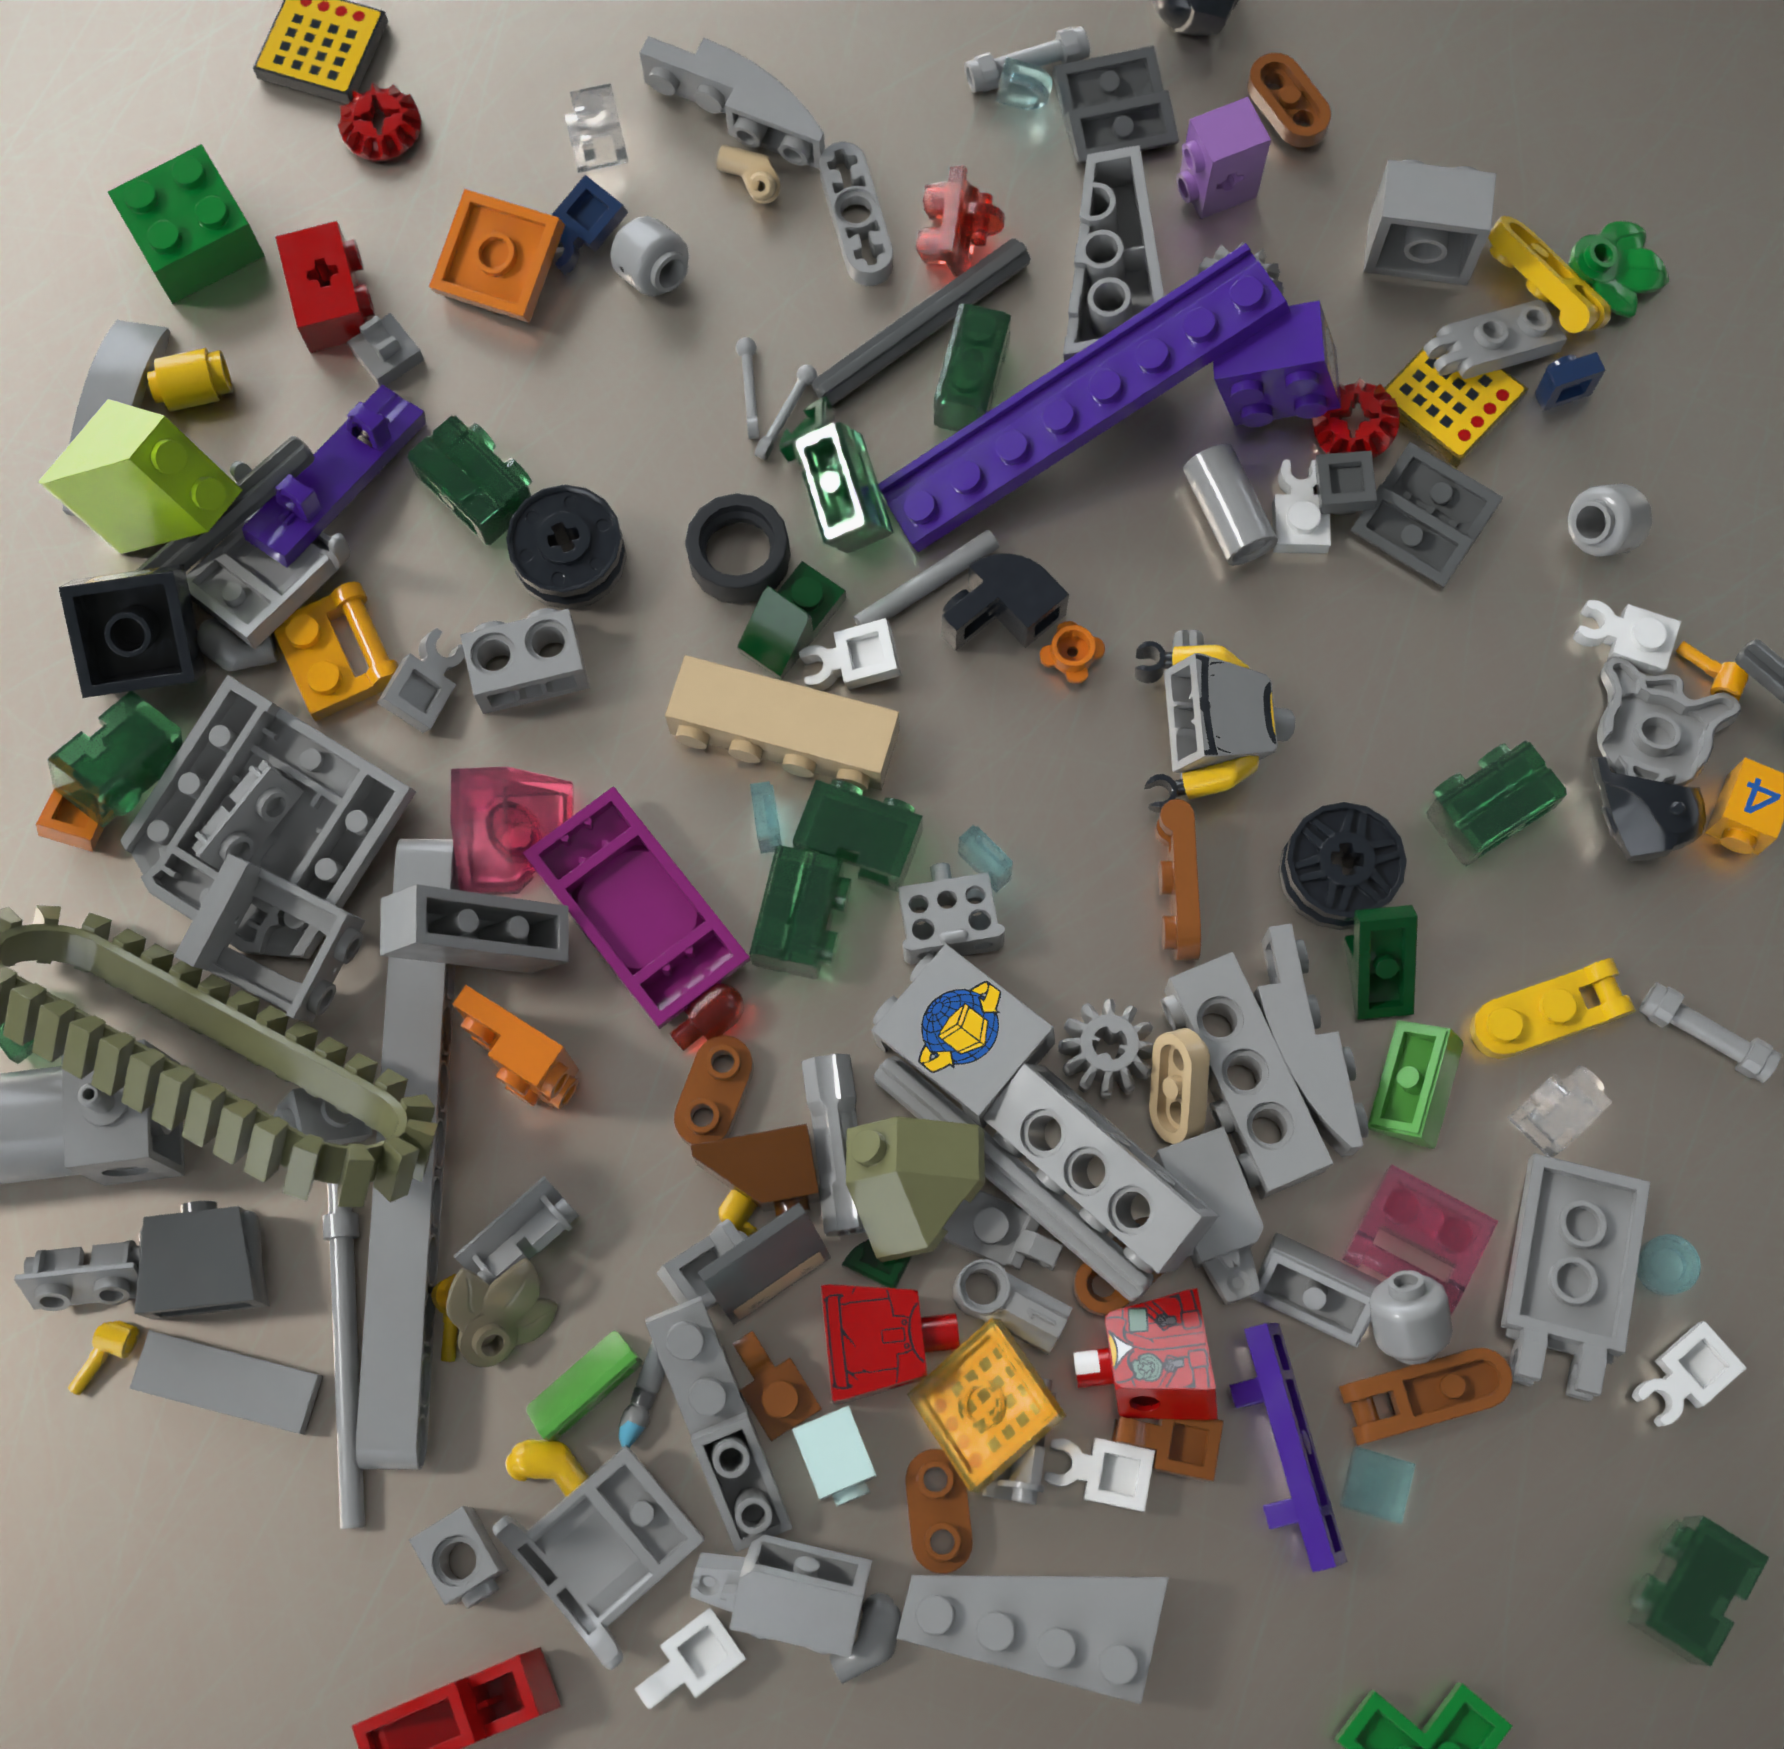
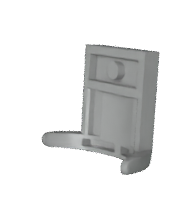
M235 461L230 467V473L237 483L252 471L247 464L241 461ZM257 510L186 575L191 600L248 645L256 649L349 559L350 548L341 533H336L330 537L322 532L286 568L244 539L242 527L258 512Z
M627 1445L621 1448L529 1530L509 1516H504L492 1528L495 1536L535 1579L584 1639L602 1665L609 1670H613L622 1662L623 1653L608 1626L705 1541L703 1535Z

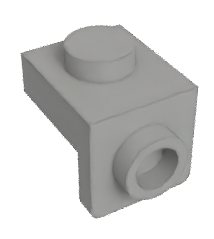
M303 1088L292 1089L277 1105V1110L274 1113V1117L278 1116L289 1122V1125L306 1135L312 1134L321 1137L327 1143L342 1145L365 1141L372 1135L371 1128L366 1126L365 1122L351 1114H344L335 1109V1106L331 1103L306 1093V1090Z
M726 1219L718 1224L708 1237L665 1263L659 1269L657 1275L679 1305L702 1296L706 1309L709 1310L718 1302L698 1274V1271L744 1241L748 1236L742 1231H737L732 1222Z

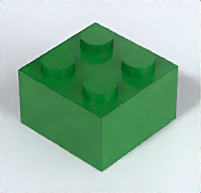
M202 144L108 191L110 198L172 304L265 257L248 221Z

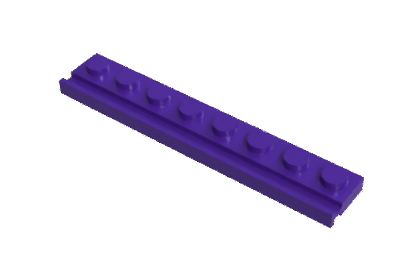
M1245 243L876 486L885 498L887 505L910 544L917 552H920L1290 312L1288 303L1261 263L1256 260L1247 243Z

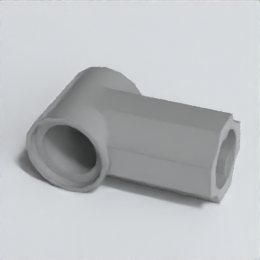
M988 1259L975 1260L967 1264L955 1278L952 1287L953 1300L958 1309L971 1317L980 1318L995 1327L1002 1326L1008 1334L1047 1355L1050 1354L1059 1339L1072 1310V1307L1012 1276L997 1262ZM982 1273L993 1280L996 1285V1296L993 1302L981 1305L969 1298L966 1293L965 1284L970 1275Z

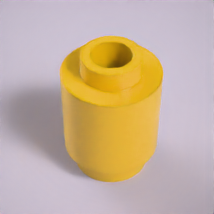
M207 348L157 358L154 360L155 370L147 372L148 383L154 401L157 404L164 402L170 412L221 401L222 394L233 392L229 369L221 350L209 352Z

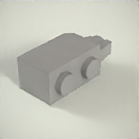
M1224 1126L1158 1150L1153 1159L1219 1215L1188 1255V1257H1191L1195 1269L1203 1266L1225 1305L1258 1293L1260 1286L1251 1247L1258 1241L1264 1225Z
M763 1535L751 1542L746 1557L701 1552L693 1574L690 1597L732 1612L731 1630L748 1633L759 1639H773L810 1648L821 1654H835L850 1658L860 1621L872 1560Z

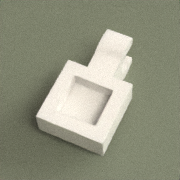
M710 1607L660 1645L670 1662L638 1685L635 1690L648 1709H652L684 1683H686L696 1698L745 1661L746 1657Z

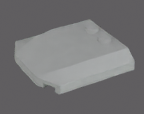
M227 675L120 841L125 850L130 852L143 874L141 879L149 893L193 920L219 872L218 869L195 855L197 852L192 847L198 839L194 835L197 831L203 829L221 805L229 811L234 808L237 803L229 795L249 772V767L251 765L258 767L264 759L282 773L281 775L302 788L305 792L266 838L249 862L342 908L416 791ZM254 897L230 945L248 954L310 959L325 934L317 928Z

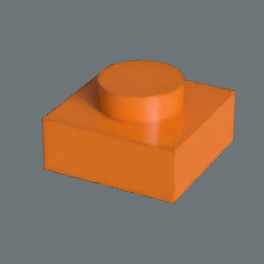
M59 779L36 822L38 836L93 852L115 808L113 795Z

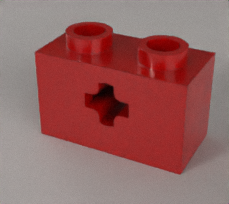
M337 221L275 236L297 328L309 352L313 353L348 344L347 341L361 333L359 327L367 322L366 317L375 315L367 285H358L355 272L364 270L355 239L345 240Z

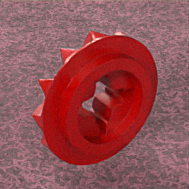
M372 83L369 91L362 94L353 91L351 102L348 105L340 106L341 119L337 125L342 140L351 152L361 158L374 161L395 158L410 149L419 136L421 130L419 109L411 94L405 95L394 84L387 89L379 88ZM379 109L386 117L383 121L384 126L381 127L382 134H378L377 129L374 128L371 122L374 120V113Z
M1361 378L1352 384L1342 385L1339 383L1341 408L1328 410L1322 416L1312 418L1317 443L1326 454L1372 451L1373 459L1386 451L1397 436L1400 426V413L1396 400L1386 392L1381 383L1376 386L1364 382ZM1356 404H1360L1364 417L1370 418V420L1361 421L1359 429L1355 432V438H1352L1347 421L1341 419L1351 417Z

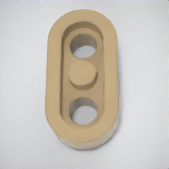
M1181 1028L1161 1034L1155 1040L1152 1051L1149 1101L1150 1118L1158 1135L1170 1144H1176L1201 1135L1206 1122L1210 1053L1207 1045L1199 1035L1188 1028Z

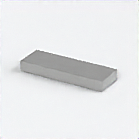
M149 1330L129 1389L305 1435L323 1376Z

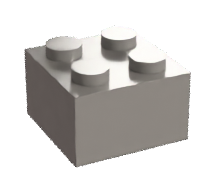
M1413 159L1403 161L1388 160L1369 216L1363 272L1468 285L1491 231L1496 173L1478 171L1469 166L1451 168L1427 165Z

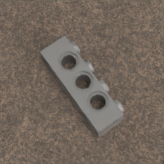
M1233 951L1170 977L1164 990L1167 997L1161 999L1163 1011L1173 1030L1180 1028L1191 1029L1199 1035L1208 1047L1210 1053L1208 1087L1215 1099L1214 1102L1209 1104L1210 1111L1217 1128L1224 1126L1226 1133H1230L1240 1153L1236 1158L1248 1188L1255 1187L1260 1198L1264 1199L1324 1173L1333 1164V1161ZM1211 1013L1224 1016L1231 1025V1034L1226 1037H1215L1209 1034L1203 1026L1202 1018ZM1234 1065H1243L1249 1068L1255 1076L1256 1087L1250 1090H1240L1234 1087L1228 1079L1227 1069ZM1259 1117L1273 1120L1280 1129V1141L1273 1144L1260 1141L1253 1133V1120Z
M1024 1063L982 1118L997 1131L993 1138L1004 1150L1018 1158H1021L1023 1155L1039 1168L1036 1172V1177L1047 1188L1061 1196H1064L1065 1193L1069 1194L1082 1206L1079 1211L1080 1216L1097 1231L1103 1234H1108L1109 1231L1112 1232L1126 1245L1123 1250L1124 1255L1134 1265L1151 1274L1154 1270L1157 1273L1177 1271L1219 1217L1215 1211L1044 1065ZM1054 1118L1061 1127V1139L1058 1145L1052 1149L1045 1140L1044 1132L1048 1122ZM1096 1155L1103 1161L1105 1166V1177L1098 1187H1095L1090 1182L1087 1175L1088 1164ZM1139 1193L1147 1199L1150 1206L1149 1218L1142 1226L1135 1222L1131 1214L1132 1201Z

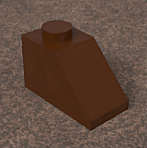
M807 1123L691 1145L692 1157L697 1166L730 1189L737 1190L746 1196L763 1212L775 1210L776 1218L798 1203L801 1204L806 1213H809L811 1211L810 1203L820 1202L819 1185Z

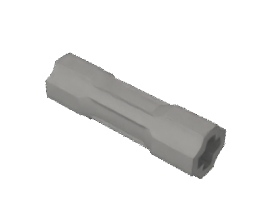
M850 1054L812 1057L801 1062L820 1179L819 1197L824 1234L826 1237L864 1233L866 1231L846 1185L847 1129L858 1126L855 1109L857 1099Z

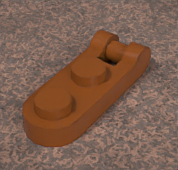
M1173 799L1162 807L1155 829L1156 838L1167 847L1168 861L1159 862L1160 895H1170L1171 916H1162L1163 950H1173L1175 961L1199 960L1201 952V920L1195 815L1193 808L1188 802L1181 799Z
M1472 1348L1433 1359L1426 1363L1415 1364L1341 1385L1339 1390L1343 1403H1350L1357 1424L1356 1427L1352 1428L1358 1446L1493 1408L1502 1403L1510 1394L1513 1379L1511 1368L1506 1359L1499 1353L1487 1348ZM1389 1392L1396 1415L1380 1420L1373 1396Z

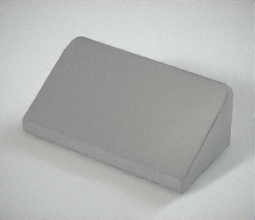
M1276 1233L1257 1273L1260 1291L1250 1296V1298L1357 1348L1371 1322L1369 1300L1372 1291L1381 1281L1282 1234Z

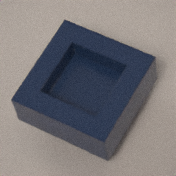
M1595 352L1577 358L1575 355H1567L1555 360L1546 368V372L1534 393L1542 411L1592 395L1605 372L1598 353Z

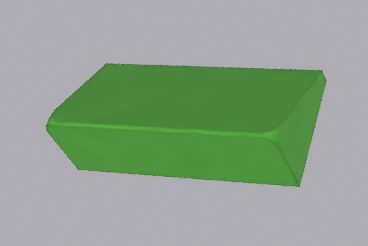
M1397 1020L1369 1118V1130L1421 1147L1435 1149L1463 1050V1041L1451 1028Z
M610 1332L527 1406L526 1412L543 1439L557 1441L642 1366L641 1362L643 1360L619 1332Z

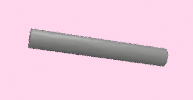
M986 530L853 616L855 623L859 626L884 618L889 620L969 568L975 561L999 548L997 539L990 530Z

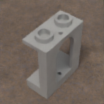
M228 853L174 957L193 967L207 970L287 1012L286 1015L293 1019L312 1023L315 1016L322 1015L331 1004L336 992V985L333 982L343 963H349L357 954L363 940V934L360 930L365 920L245 859ZM254 897L317 928L326 935V939L303 983L293 981L228 947Z

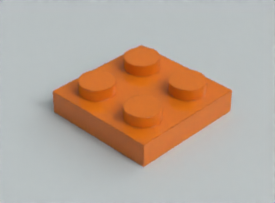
M464 189L429 288L436 294L530 323L565 224L559 217Z

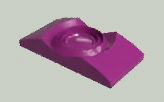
M614 786L523 852L525 858L561 905L569 906V916L586 935L623 986L658 1029H661L750 961L749 955Z

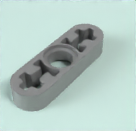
M837 142L831 144L820 156V180L849 276L855 282L865 286L878 285L884 282L893 270V248L867 161L862 150L852 143ZM845 163L846 168L850 170L851 187L844 189L841 173L836 169L837 164ZM853 204L863 205L871 212L869 218L861 223H850L841 214L846 207ZM869 238L870 250L873 257L877 258V264L868 265L867 261L862 259V240Z

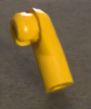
M527 1439L516 1444L506 1459V1470L513 1479L517 1481H526L528 1478L554 1479L566 1497L589 1477L568 1446L560 1441Z

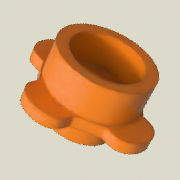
M1065 621L1058 625L1052 643L1042 647L1040 661L1045 667H1055L1066 674V679L1070 683L1080 684L1088 678V668L1093 661L1103 657L1105 645L1100 638L1093 637L1086 628L1077 625L1073 621ZM1070 648H1074L1078 654L1072 657L1068 655L1067 651Z

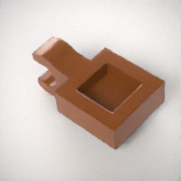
M753 1330L732 1343L754 1378V1381L740 1389V1392L771 1442L822 1410L791 1358L775 1367Z
M1119 1417V1420L1115 1419L1111 1441L1155 1450L1152 1466L1154 1471L1213 1482L1224 1420L1159 1419V1423L1156 1425Z

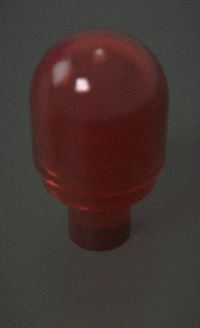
M723 983L714 985L684 1010L689 1018L669 1034L683 1051L703 1035L707 1040L723 1035L743 1015L744 1001L742 995L731 985Z

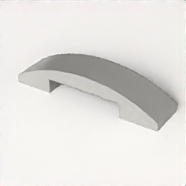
M116 320L103 339L88 372L77 407L70 443L108 399L141 409L148 383L147 372L155 370L154 360L164 357L171 334L168 327ZM63 505V511L67 515L76 516L65 505Z

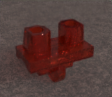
M965 165L950 166L948 181L925 185L923 195L924 211L930 220L942 219L941 227L921 228L918 231L916 250L924 263L947 264L955 277L960 276L971 268L974 245L978 247L985 246L987 244V237L1002 232L1005 224L1004 212L992 205L993 196L986 192L981 193L978 188L967 181L968 170Z

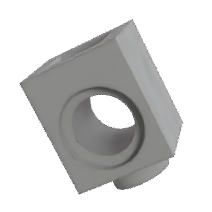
M462 1506L409 1539L444 1605H453L463 1601L468 1609L480 1603L499 1590L495 1579L509 1571L473 1507ZM461 1543L470 1545L476 1554V1566L473 1572L464 1579L457 1578L449 1568L450 1553Z

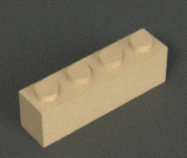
M687 655L684 656L665 714L670 734L675 735V739L686 746L706 749L709 744L728 749V753L732 757L748 763H759L761 759L782 764L781 767L785 771L800 777L809 778L813 777L814 773L836 778L835 782L838 785L858 792H865L868 787L882 791L900 731L899 711Z

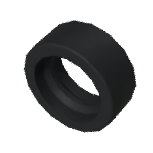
M735 493L716 497L701 507L688 525L685 546L692 576L704 592L719 601L735 604L757 601L767 586L776 590L787 574L791 554L785 522L772 505L756 496ZM736 523L751 524L763 530L769 539L770 552L765 564L751 573L738 576L723 574L714 569L708 561L706 554L707 543L712 534L727 525Z

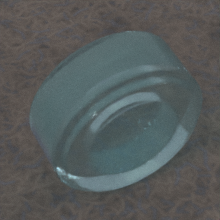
M1673 1234L1657 1236L1642 1245L1637 1275L1642 1284L1651 1292L1662 1296L1676 1295L1690 1289L1698 1280L1701 1270L1700 1258L1694 1246L1686 1239Z

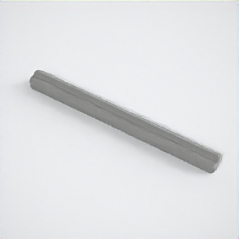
M898 1056L887 1058L877 1069L874 1075L875 1082L916 1118L978 1125ZM984 1130L985 1177L1127 1300L1134 1302L1141 1298L1151 1286L1154 1280L1153 1274L1147 1273L1134 1265L1124 1255V1249L1108 1235L1090 1226L1073 1205L1061 1195L1047 1188L1032 1170L1018 1158L1004 1150Z

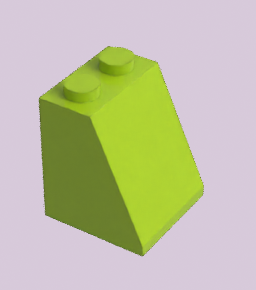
M110 399L103 404L38 481L114 550L121 554L209 532L243 490L166 416Z

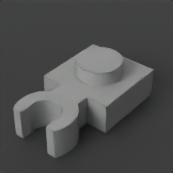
M438 628L422 638L419 644L421 660L412 654L402 659L377 701L379 705L422 733L431 729L456 686L454 682L443 676L444 673L460 664L465 657L463 645L461 644L453 648L448 657H443L437 652L436 642L442 634V631Z

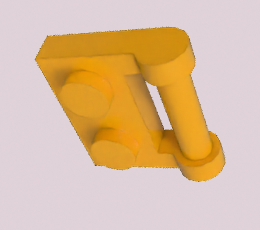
M356 581L344 583L336 587L331 595L297 609L274 631L309 713L315 722L383 692L399 666L397 661L389 659L365 607L367 602L366 593L361 583ZM344 615L369 666L367 672L358 677L355 676L331 621Z

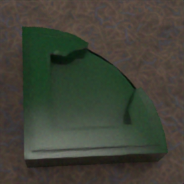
M822 397L803 410L807 417L792 433L788 428L783 433L779 450L788 463L835 442V409L827 397Z
M868 1239L857 1245L847 1255L842 1263V1267L883 1288L897 1289L913 1256L882 1262L876 1258Z

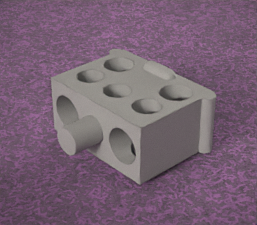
M937 863L930 867L932 882L898 887L906 939L903 941V956L906 963H910V965L917 964L929 953L935 956L945 944L961 956L997 951L1004 946L1005 928L1002 924H998L989 873L952 878L950 865L948 863ZM971 901H979V902H981V903L972 904V903H970V902H971ZM944 905L953 906L949 909L942 908ZM915 910H924L925 912L915 913L914 911H915ZM977 912L981 913L980 915L973 916ZM921 921L925 922L922 925H917Z

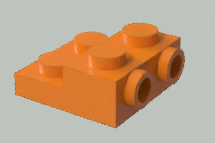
M465 985L452 1005L464 1018L460 1027L472 1035L471 1040L489 1052L488 1057L499 1068L495 1077L506 1085L505 1089L532 1107L540 1099L553 1108L562 1109L569 1102L579 1084V1080L575 1078L579 1068L566 1049L471 987Z

